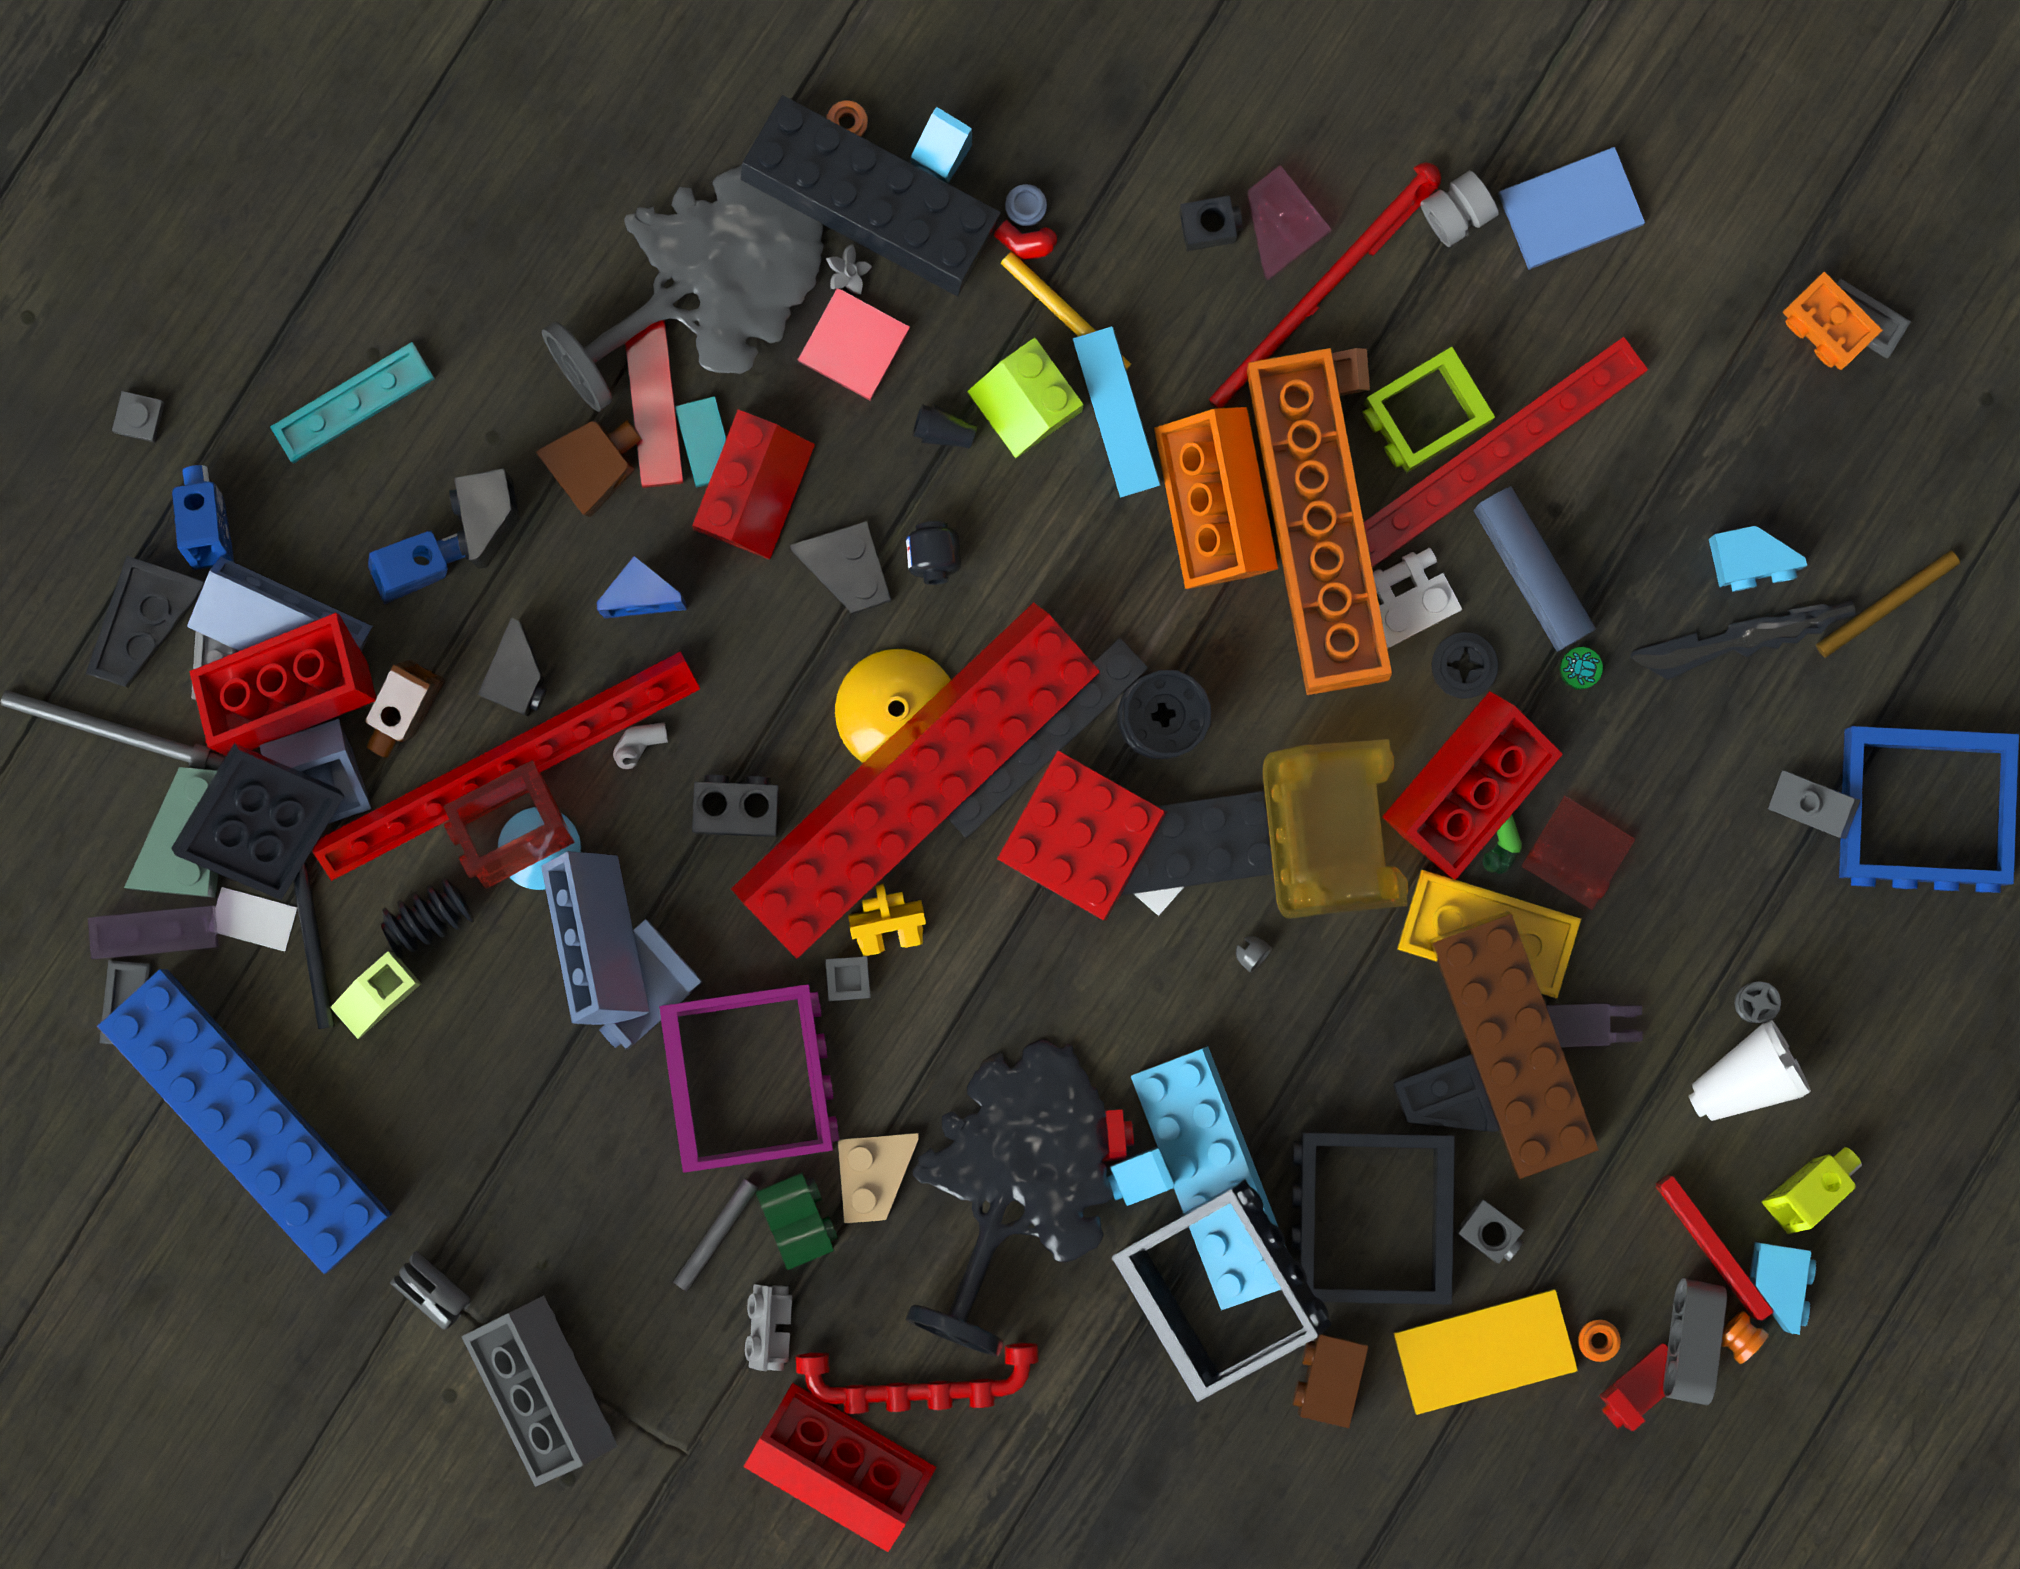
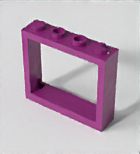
M809 984L659 1006L683 1173L833 1151L832 1142L839 1141L836 1116L828 1117L826 1100L833 1099L830 1075L822 1076L820 1059L827 1058L824 1033L816 1034L814 1018L821 1017L818 992L810 993ZM798 1000L818 1139L698 1157L678 1017Z

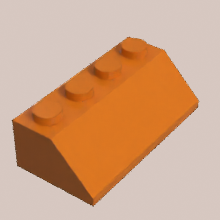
M1247 407L1211 409L1155 427L1154 431L1185 589L1249 578L1277 570L1278 564Z

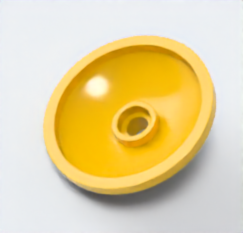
M884 650L864 658L846 675L836 697V724L845 746L859 761L864 763L947 685L951 679L932 659L910 650ZM895 701L901 702L905 707L904 713L898 717L892 716L888 711L890 704Z

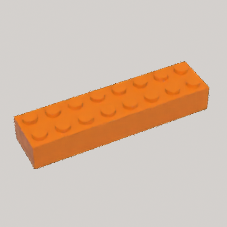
M1331 348L1249 362L1247 377L1306 694L1312 695L1389 681L1392 671Z

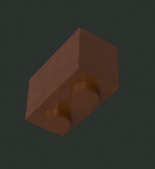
M1323 1333L1315 1338L1314 1341L1311 1340L1306 1343L1302 1364L1308 1365L1305 1382L1298 1380L1292 1403L1294 1406H1299L1297 1414L1300 1417L1350 1428L1368 1345Z

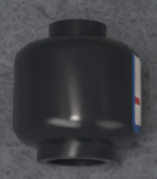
M942 521L923 522L917 524L915 531L907 536L909 572L914 576L923 578L924 584L938 585L947 583L949 581L948 576L956 573L961 568L959 535L955 530L948 528V523Z

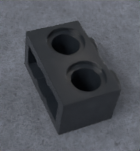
M704 775V782H694L692 832L694 834L778 837L780 787L778 785H771L770 777L747 776L746 784L729 783V776ZM714 793L724 795L727 800V808L719 816L708 815L704 808L706 798ZM754 795L766 797L769 803L767 813L759 818H753L746 812V803Z

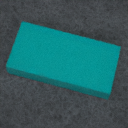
M715 396L675 406L696 488L709 484L726 441Z

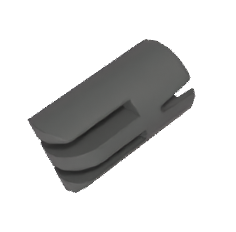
M415 1251L409 1258L410 1263H405L399 1270L400 1275H395L390 1284L441 1329H448L460 1318V1311L463 1308H468L471 1298L423 1255Z

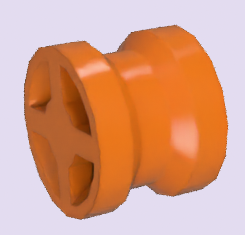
M1742 1311L1723 1328L1721 1347H1728L1733 1352V1358L1739 1364H1742L1763 1345L1769 1334L1763 1328H1755L1750 1323V1316L1745 1311Z

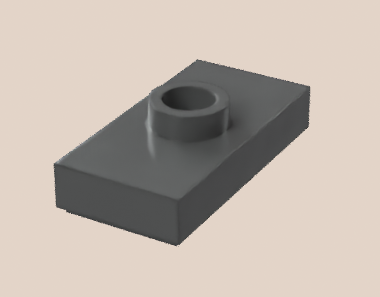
M1782 770L1768 809L1836 837L1846 839L1860 800L1794 773Z

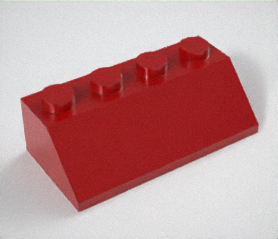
M333 613L189 671L207 747L227 756L234 743L253 750L262 744L286 737L375 702L377 698L368 662L338 613Z
M1489 691L1382 818L1406 841L1456 880L1563 754L1516 706Z
M794 1383L791 1384L743 1466L889 1552L905 1527L937 1468L837 1408L819 1400L813 1394Z

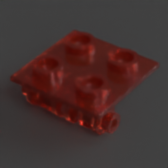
M1564 796L1521 867L1593 910L1599 898H1602L1608 890L1610 880L1635 839Z

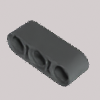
M1685 1278L1679 1281L1674 1296L1663 1390L1665 1397L1702 1405H1709L1711 1403L1717 1384L1727 1303L1725 1286Z

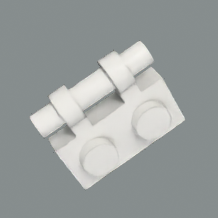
M1430 548L1418 554L1411 552L1403 556V562L1385 571L1378 569L1373 572L1376 592L1382 602L1379 608L1387 649L1462 610L1444 573L1430 580L1426 577L1423 569L1437 563L1436 557ZM1410 576L1415 588L1395 597L1390 586Z

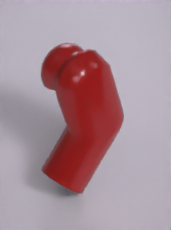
M1007 220L993 235L1021 259L1045 257L1053 251V247L1057 244V236L1050 228H1041L1040 231L1022 234Z

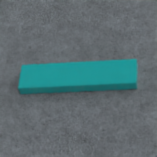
M411 342L270 426L288 458L294 464L435 378L417 348Z

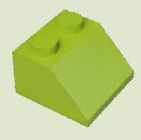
M1035 337L1003 359L968 390V394L1015 459L1083 411V403Z

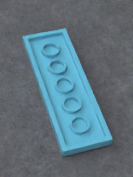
M1209 1047L1132 1075L1131 1079L1159 1151L1174 1183V1190L1183 1213L1246 1179L1249 1186L1254 1188L1261 1196L1263 1210L1269 1220L1278 1227ZM1231 1203L1189 1226L1221 1310L1281 1290Z

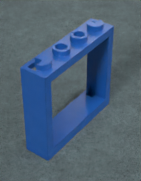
M1857 726L1845 729L1842 793L1859 799L1860 803L1846 839L1840 838L1839 878H1851V886L1876 887V880H1892V888L1918 889V882H1934V890L1959 891V884H1976L1975 892L2001 893V886L2014 884L2019 734ZM1864 747L2001 753L1997 871L1860 864Z

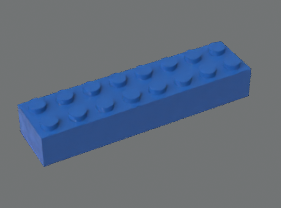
M159 969L97 1026L323 1274L333 1270L392 1215L168 969Z

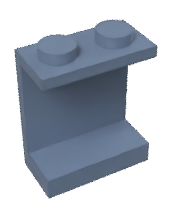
M646 919L633 931L649 1013L627 1021L604 1024L599 1029L615 1048L620 1044L626 1049L631 1048L661 1021L659 1006L681 1003L704 983L651 922Z

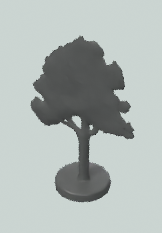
M742 165L715 177L712 183L718 201L713 203L705 200L695 201L691 188L679 187L672 201V206L677 214H655L654 207H637L636 213L626 215L624 220L627 231L634 234L640 248L643 249L649 258L648 260L651 265L655 266L660 272L655 277L653 284L654 294L644 306L611 329L602 333L585 347H582L573 334L559 322H553L542 330L543 339L554 360L571 385L598 412L612 402V396L595 363L625 344L651 324L661 320L677 319L695 332L697 335L696 347L699 353V363L706 370L717 373H744L753 367L754 359L758 354L757 348L747 345L745 339L751 336L770 343L781 341L785 330V322L791 315L789 307L801 304L805 299L806 293L813 289L817 283L815 277L819 272L821 264L820 254L824 248L821 242L822 223L742 181ZM673 278L674 284L667 289L663 287L668 279ZM691 292L696 293L701 302L699 308L694 310L675 308L673 305L682 296ZM698 320L699 326H697L693 321Z

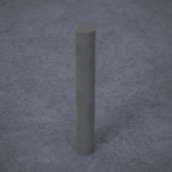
M746 1179L742 1181L673 1281L674 1284L686 1292L688 1291L758 1187Z

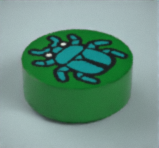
M1578 647L1564 655L1560 662L1559 670L1562 680L1568 686L1581 690L1593 686L1600 679L1603 665L1595 651L1586 647Z

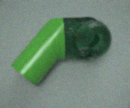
M1513 815L1496 832L1499 841L1494 849L1484 854L1483 866L1488 872L1502 874L1510 870L1522 848V842Z

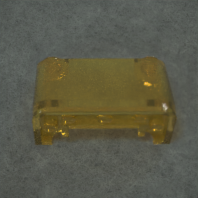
M1389 739L1302 745L1271 752L1266 756L1263 764V781L1278 908L1285 918H1302L1408 906L1406 896L1408 893L1407 879L1397 867L1385 866L1376 784L1387 781L1394 768V757L1390 751Z

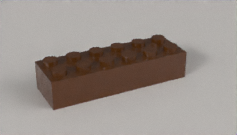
M1506 911L1430 939L1518 1178L1522 1179L1598 1151L1599 1149L1512 914Z

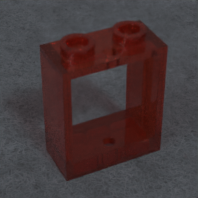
M533 760L443 806L450 820L444 824V827L455 846L461 844L465 852L459 856L464 870L470 879L477 876L486 889L575 843L544 777ZM529 792L544 825L481 857L466 825Z

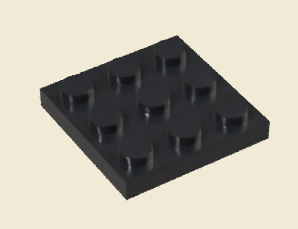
M234 743L171 849L175 856L282 900L345 796L340 789Z

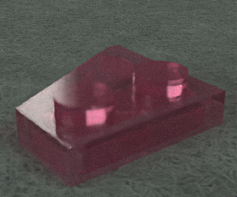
M1281 165L1247 192L1263 273L1267 280H1270L1331 232V228Z

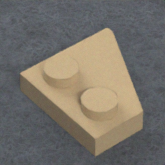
M918 1133L840 1139L838 1141L844 1223L887 1219L919 1140Z

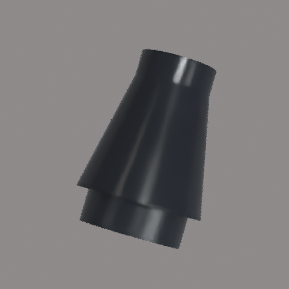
M934 403L931 407L922 404L915 421L913 436L921 438V443L959 446L970 449L977 426L962 420Z

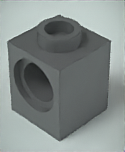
M1478 1199L1455 1230V1233L1498 1264L1503 1258L1510 1261L1524 1242L1519 1238L1524 1230L1483 1199ZM1489 1222H1497L1503 1229V1237L1496 1245H1487L1482 1239V1230Z

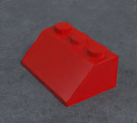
M738 409L693 522V530L770 560L815 444L777 424Z

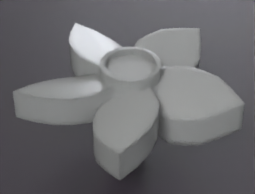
M852 244L845 249L842 259L839 257L826 258L829 266L836 272L832 275L830 284L831 289L846 287L852 293L861 294L863 283L860 276L866 274L872 266L863 261L855 262L856 252Z

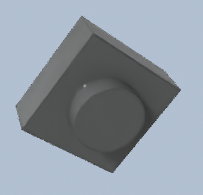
M122 391L112 431L116 434L155 442L165 402Z
M867 956L826 959L829 1001L871 998Z

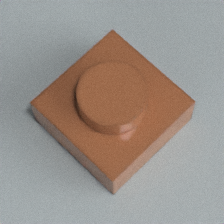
M1354 348L1332 353L1339 396L1370 390L1367 349Z

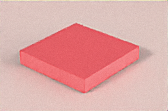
M838 288L799 356L798 362L871 401L906 338L910 327Z

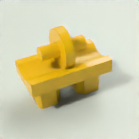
M884 883L876 885L878 897L862 900L864 912L848 915L852 939H857L863 956L879 954L885 951L881 933L898 930L901 947L908 948L923 944L922 925L926 924L922 901L904 903L902 892L886 895Z

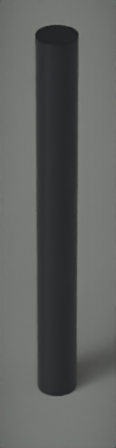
M304 863L293 880L317 1025L318 1029L335 1027L332 1009L330 1008L331 1001L307 863Z

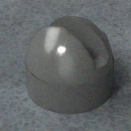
M1258 936L1243 938L1249 944L1246 950L1239 945L1236 947L1237 960L1250 973L1255 971L1272 951V947Z

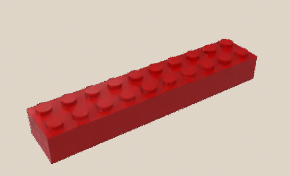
M1033 602L742 877L731 890L796 959L799 958L1100 671L1051 615Z

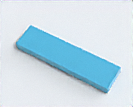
M1108 327L1073 338L1120 497L1161 486L1114 327Z

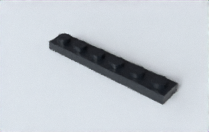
M1120 638L1093 662L1100 672L947 816L950 822L966 839L1054 758L1057 751H1061L1135 680L1148 670V667Z

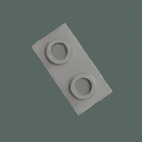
M754 1284L753 1294L749 1296L747 1304L748 1315L751 1319V1335L747 1337L745 1342V1356L749 1361V1368L760 1371H784V1363L789 1362L790 1333L775 1332L776 1324L791 1323L792 1295L788 1294L789 1286L773 1285L770 1287Z

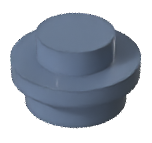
M1023 184L1010 191L1006 198L1005 207L1007 215L1014 223L1021 226H1031L1038 223L1044 217L1047 202L1039 188Z

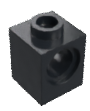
M1230 195L1180 205L1179 214L1186 252L1233 244L1237 238L1236 231L1243 230L1239 206L1232 207ZM1207 214H1215L1222 219L1224 226L1217 232H1208L1202 227L1200 220Z

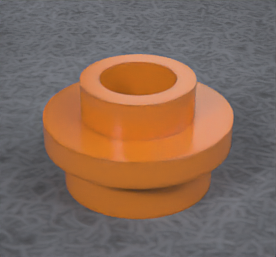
M848 100L840 101L833 105L827 114V119L840 125L839 121L842 117H853L855 124L847 130L861 137L865 133L868 124L865 110L858 103Z
M1593 1320L1585 1324L1578 1336V1344L1581 1352L1588 1359L1604 1362L1617 1354L1621 1339L1617 1328L1613 1324L1605 1320ZM1599 1332L1603 1333L1606 1337L1605 1345L1602 1348H1595L1591 1342L1593 1335Z

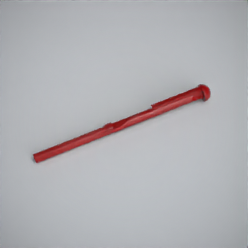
M1423 162L1414 167L1418 175L1208 399L1217 409L1223 408L1248 381V363L1269 359L1299 325L1319 309L1317 306L1319 302L1341 282L1367 253L1374 256L1417 210L1420 203L1428 198L1435 189L1439 188L1442 179L1441 173L1434 164Z

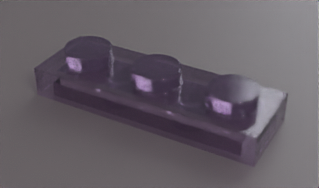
M215 906L88 918L91 959L93 960L219 948Z

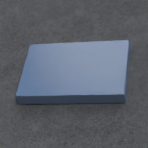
M1615 147L1509 187L1498 193L1528 270L1645 224Z

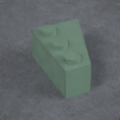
M179 767L124 888L216 898L218 873L175 856L171 847L217 771Z

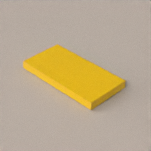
M1421 870L1397 950L1437 962L1430 939L1509 911L1514 918L1541 994L1558 998L1581 919Z
M1555 1289L1393 1333L1416 1415L1578 1371Z

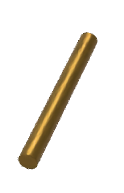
M1950 550L1816 644L1820 654L1824 658L1828 657L1958 566L1960 560L1956 554Z

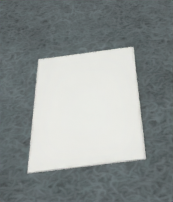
M221 887L209 931L285 952L297 907Z

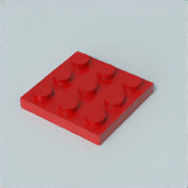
M1057 751L997 860L1103 921H1107L1167 812L1063 752Z

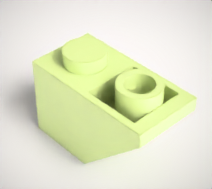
M387 952L360 975L330 1008L356 1038L359 1039L418 988L421 982L396 957L394 952Z

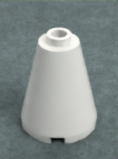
M1773 1020L1761 1024L1692 1083L1694 1093L1688 1096L1699 1117L1707 1114L1709 1119L1714 1121L1798 1099L1810 1093L1811 1089L1796 1059L1794 1060L1788 1049V1043Z

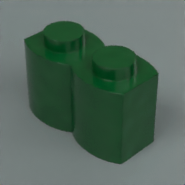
M803 1172L756 1191L787 1270L834 1251L832 1241L839 1238L830 1216L825 1218L820 1216L816 1203L823 1199L814 1177L806 1180Z

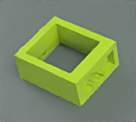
M1453 347L1448 348L1368 396L1364 402L1367 409L1362 412L1372 431L1376 433L1380 430L1388 445L1384 447V450L1392 464L1396 468L1402 465L1406 473L1490 424L1495 418ZM1439 369L1470 420L1413 454L1383 402Z

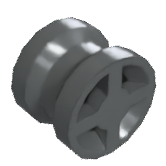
M1752 982L1745 984L1739 989L1735 995L1734 1005L1740 1018L1746 1022L1755 1024L1765 1023L1776 1017L1780 1011L1781 999L1776 988L1769 983Z

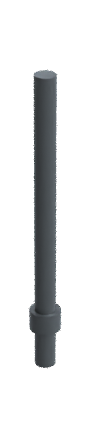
M9 690L4 691L1 699V706L188 762L190 768L218 771L225 759V756L213 753V750L207 746L197 743L194 747Z

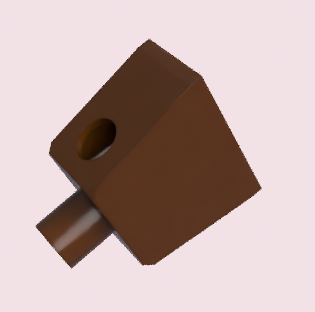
M594 420L540 448L536 453L580 512L585 516L591 517L635 470L624 453L640 442L642 437L629 420L623 422L610 433L600 422Z
M412 660L393 664L365 721L375 728L366 747L372 752L388 758L397 741L404 742L412 739L446 679ZM394 708L400 712V721L394 715Z

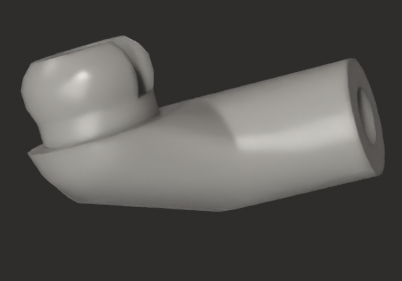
M665 722L628 728L614 748L613 757L617 765L622 769H631L637 765L647 745L668 743Z

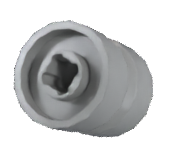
M1470 170L1450 183L1448 193L1438 190L1420 203L1428 223L1439 239L1448 247L1466 237L1469 226L1472 225L1480 228L1498 216V209L1490 193L1481 180Z

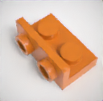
M1825 272L1783 311L1784 315L1788 318L1785 322L1790 330L1800 338L1806 336L1817 347L1814 351L1818 358L1828 367L1832 368L1835 365L1839 370L1847 366L1882 331Z

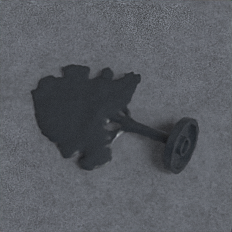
M1045 1039L1027 1045L1023 1050L1022 1059L1011 1069L1004 1061V1053L1000 1051L998 1054L983 1060L980 1068L975 1071L967 1086V1095L982 1106L978 1113L969 1114L964 1119H961L953 1111L943 1115L942 1129L944 1135L954 1140V1142L937 1153L930 1148L926 1153L917 1157L919 1164L912 1170L913 1176L921 1183H930L940 1190L956 1196L960 1200L971 1201L974 1217L979 1222V1235L949 1313L945 1314L914 1304L910 1307L905 1320L953 1343L998 1357L1004 1343L1003 1340L980 1327L968 1323V1317L997 1247L1006 1237L1012 1234L1040 1237L1041 1243L1052 1253L1055 1260L1059 1262L1076 1260L1088 1251L1097 1248L1104 1235L1101 1228V1218L1096 1215L1089 1218L1083 1215L1084 1209L1092 1205L1107 1203L1113 1196L1110 1182L1106 1176L1107 1166L1102 1163L1103 1158L1109 1153L1106 1111L1103 1102L1098 1098V1090L1096 1087L1091 1086L1086 1072L1080 1067L1079 1059L1074 1054L1072 1045L1067 1044L1064 1048H1058ZM985 1200L990 1202V1208L987 1213H983V1203ZM1017 1201L1022 1204L1025 1213L1019 1220L1006 1225L1001 1223L1005 1209L1010 1202ZM1030 1224H1034L1035 1228L1028 1227Z

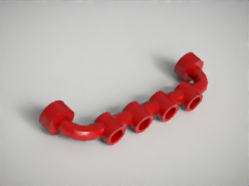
M1014 1343L1005 1345V1363L1014 1365L1011 1376L1003 1380L973 1379L962 1382L941 1380L919 1384L897 1382L876 1386L854 1384L844 1387H829L824 1383L821 1375L830 1371L828 1353L813 1352L795 1356L796 1373L805 1375L807 1387L814 1397L825 1403L844 1404V1413L848 1414L869 1412V1403L886 1402V1411L890 1412L911 1410V1401L927 1400L928 1409L931 1410L953 1408V1399L969 1398V1404L972 1408L992 1407L995 1405L994 1397L1014 1394L1021 1389L1029 1378L1031 1364L1039 1362L1038 1344Z

